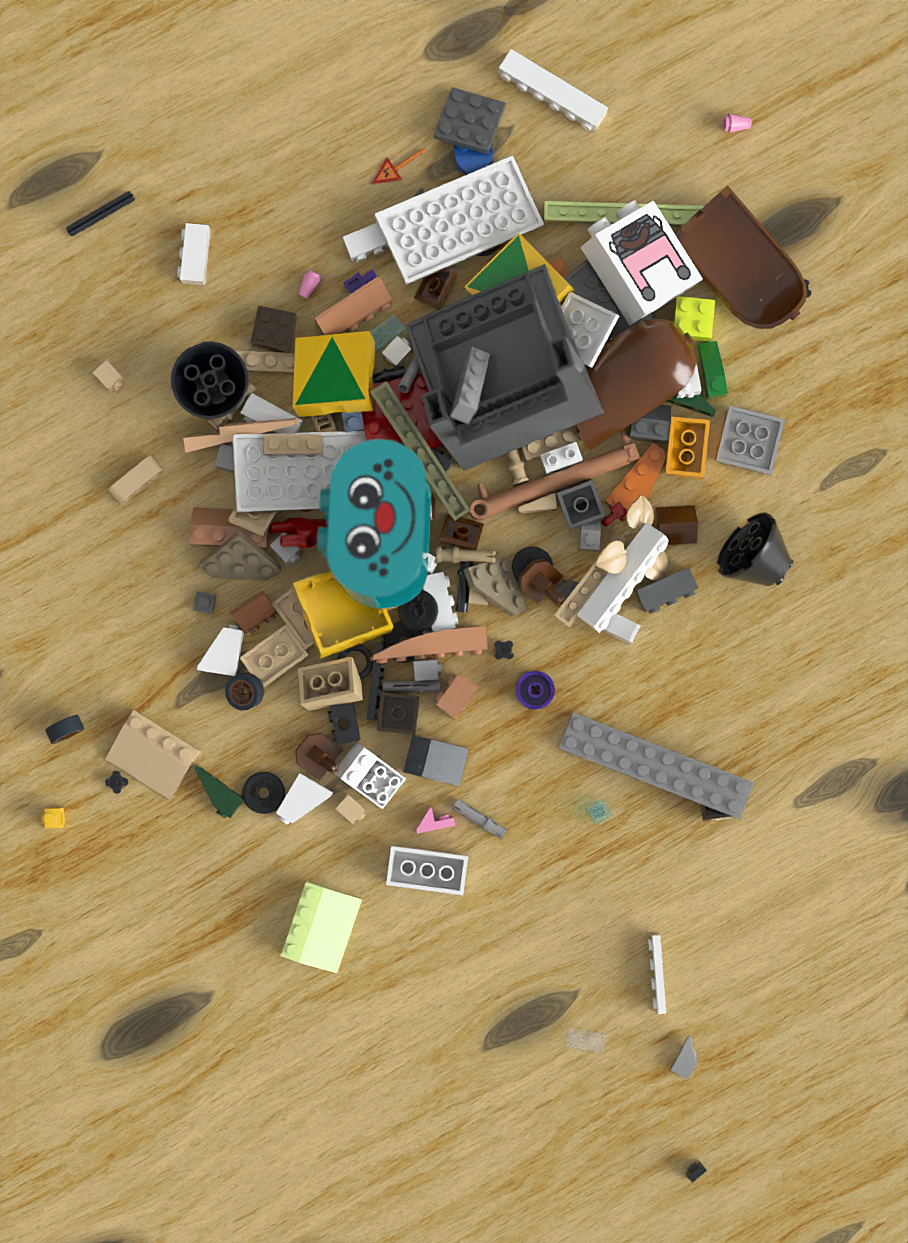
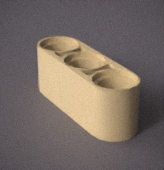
M150 455L114 483L108 491L120 505H123L163 472V469Z

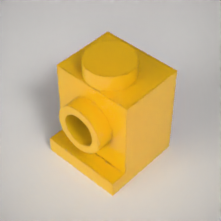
M64 808L44 809V813L41 815L44 828H63Z

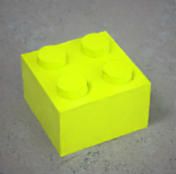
M677 296L674 304L673 323L679 326L684 333L688 332L694 341L709 342L712 338L715 300Z

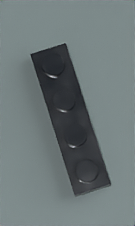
M375 644L374 655L385 650L384 644ZM376 660L373 661L366 720L375 721V717L379 715L380 706H376L377 698H381L382 687H379V681L384 678L385 668H381L382 663L376 664Z

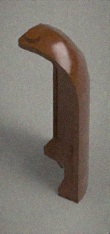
M727 185L702 208L704 211L700 209L674 234L703 281L741 322L757 329H772L783 324L788 319L793 321L801 314L799 310L807 298L806 284L803 276L793 260Z
M659 318L644 320L627 328L606 342L592 368L585 365L604 410V413L575 425L578 436L590 450L674 397L687 385L694 374L697 362L695 350L691 344L694 340L688 332L684 333L679 326L670 320Z

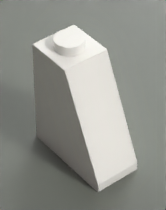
M613 614L608 626L602 631L629 645L634 640L641 625L618 614Z
M229 625L228 628L223 627L197 666V670L229 676L237 675L244 636L240 626Z
M299 773L276 812L279 815L278 819L286 824L289 822L294 823L330 798L334 792Z

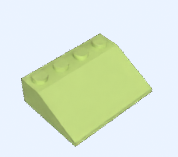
M306 881L281 956L337 973L362 899Z

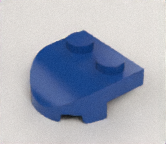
M453 144L455 164L459 172L461 171L468 175L493 164L492 145L489 153L485 154Z

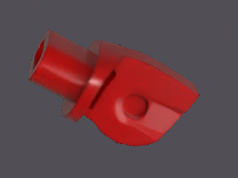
M620 502L614 506H609L612 512L601 520L605 527L617 518L621 521L624 520L623 517L626 515L627 509Z

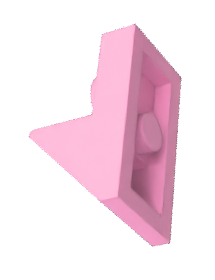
M431 806L418 826L417 833L454 826V817L450 818L449 815L439 816L438 821H435Z

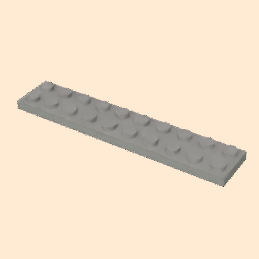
M576 713L572 714L559 747L561 750L737 819H741L754 782Z

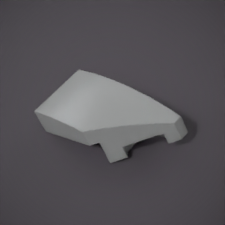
M690 1036L685 1040L679 1055L671 1066L672 1072L687 1080L697 1064V1054Z

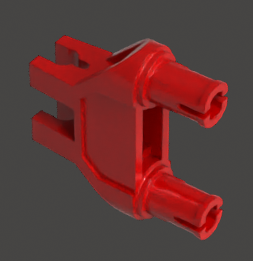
M294 517L287 518L282 522H272L269 532L271 534H288L280 535L281 547L298 546V548L304 549L317 545L319 527H328V525H326L324 519Z

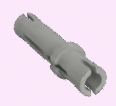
M441 680L383 681V692H419L420 694H424V692H441Z
M459 798L452 808L483 828V831L487 830L500 840L507 831V829L493 821V818H488Z

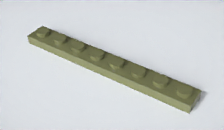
M387 381L371 390L370 393L404 445L421 460L427 480L454 521L471 511Z

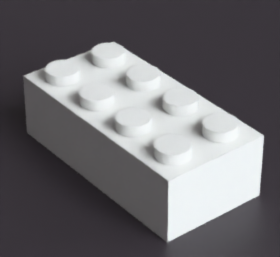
M392 845L386 885L463 895L468 855Z

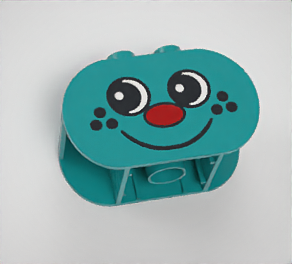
M380 439L361 442L347 450L335 464L331 474L330 489L321 488L320 512H324L325 520H328V527H319L318 551H322L323 558H327L334 576L343 590L352 599L371 608H393L403 605L417 596L427 580L428 557L424 559L423 553H429L431 488L421 460L406 446L397 442Z

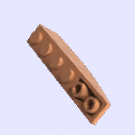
M481 626L427 633L393 645L371 656V661L376 660V664L388 663V659L394 658L395 662L407 661V657H414V660L426 659L427 655H433V658H444L445 654L452 653V657L464 656L463 652H471V655L482 654V650L488 649L486 628Z

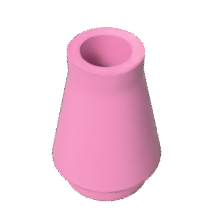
M733 114L723 116V131L731 133L750 129L751 118Z
M308 269L307 273H304L298 294L308 299L320 284L322 276Z

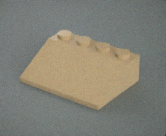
M133 710L105 759L171 800L201 750L139 711Z

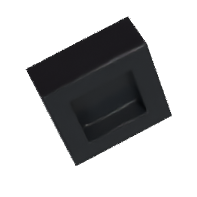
M700 1161L698 1163L694 1162L687 1168L688 1172L685 1174L693 1183L707 1169Z

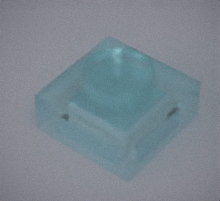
M603 799L585 808L595 825L612 816Z

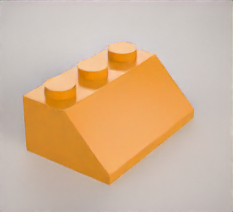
M671 417L665 474L685 479L704 480L710 420Z

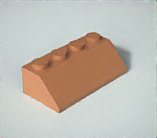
M378 276L314 319L323 335L343 334L348 331L352 333L359 328L358 325L364 321L367 323L375 317L374 314L377 312H384L389 309L392 298Z
M193 508L189 544L192 546L219 547L237 532L241 531L258 547L268 549L269 529L263 537L230 523L229 517L234 509Z

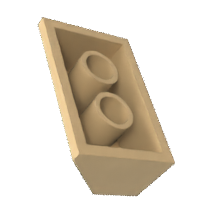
M352 657L298 668L300 704L308 711L363 700L361 680Z

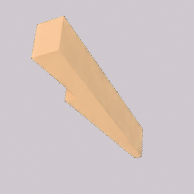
M287 418L224 424L219 427L220 432L194 434L184 437L185 453L233 441L232 435L261 434L297 424L299 419Z

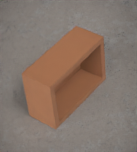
M453 674L447 682L449 687L446 692L441 691L435 699L438 702L436 706L453 719L457 718L478 688L461 674L457 676Z

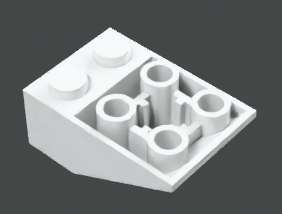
M357 741L340 762L338 772H334L339 778L382 809L406 779Z

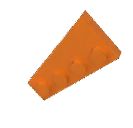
M653 442L605 502L612 506L620 502L628 510L639 495L647 499L668 454Z

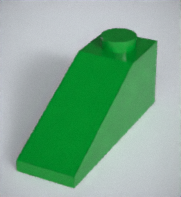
M717 341L699 343L698 349L706 400L724 398L727 396L728 390Z

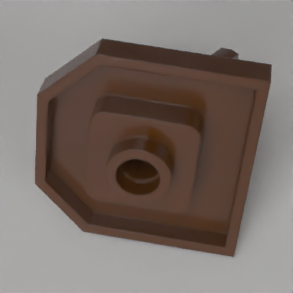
M546 559L532 561L519 575L518 587L537 604L545 595L556 605H559L564 600V596L555 588V585L564 576Z
M321 733L306 735L295 750L296 763L320 781L327 771L331 774L338 772L339 765L335 760L343 749Z

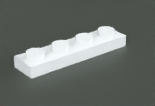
M651 934V939H648V949L652 951L653 959H649L650 970H654V978H651V988L655 990L656 995L655 998H652L653 1009H657L658 1014H666L661 939L659 934Z

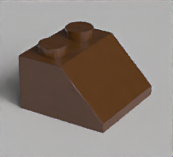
M263 591L230 612L246 634L248 632L250 634L260 629V624L271 622L276 618L275 614L278 613Z

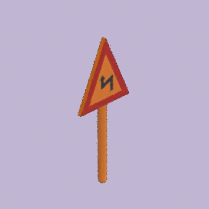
M422 148L395 167L387 157L371 184L402 180L396 170L425 152V148Z

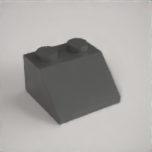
M660 405L630 424L629 438L632 440L667 444L671 424V406Z
M592 479L555 492L569 529L606 516Z

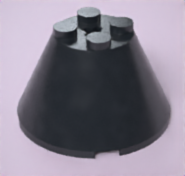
M201 342L187 348L177 358L171 373V388L177 402L188 413L199 418L215 419L228 415L241 404L248 389L249 378L244 361L235 350L219 342Z
M766 512L758 513L748 518L746 525L742 528L738 526L728 537L717 559V564L719 565L718 572L726 578L758 585H780L785 579L784 575L793 565L794 561L789 555L775 518Z

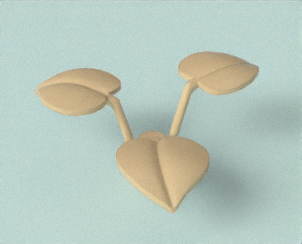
M639 495L626 513L627 524L635 529L629 532L625 531L624 535L615 534L611 542L599 554L594 564L595 566L613 574L619 573L624 569L627 563L626 549L632 542L629 535L637 533L646 523L652 525L654 520L653 508L644 496ZM664 551L659 553L654 565L644 573V576L648 579L659 581L666 575L668 558Z

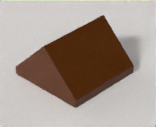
M444 268L424 277L414 298L437 310L442 309L457 277V271Z
M695 505L656 507L657 529L669 540L667 545L697 544L698 520Z
M447 514L439 542L466 550H477L484 523L462 517L454 521L452 516Z

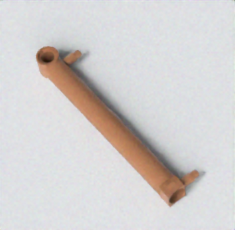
M624 429L620 431L624 446L489 497L483 483H479L477 487L481 500H476L471 504L470 515L475 520H484L492 515L626 466L640 459L635 443H631ZM476 506H483L485 512L482 515H477L474 512Z

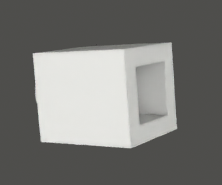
M397 336L382 352V356L395 368L399 367L412 352L411 344L405 338L400 339Z

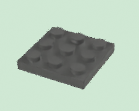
M452 87L436 127L434 139L488 154L506 103Z

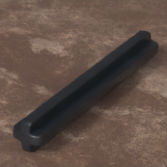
M127 191L67 226L66 230L72 237L133 202L135 198L132 192Z

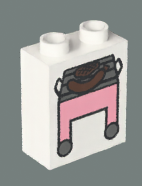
M636 200L632 201L616 212L620 220L612 225L607 217L599 220L587 229L592 238L580 247L629 326L685 293L702 280L701 275L654 201L642 208L639 207Z

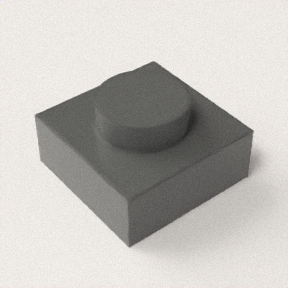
M196 592L193 611L213 614L216 595Z

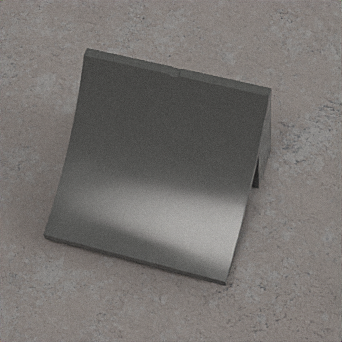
M545 264L405 324L429 390L428 393L422 395L429 426L463 470L477 466L530 444L533 441L604 413ZM475 347L489 353L490 356L477 411L467 424L450 417L464 359L470 349Z

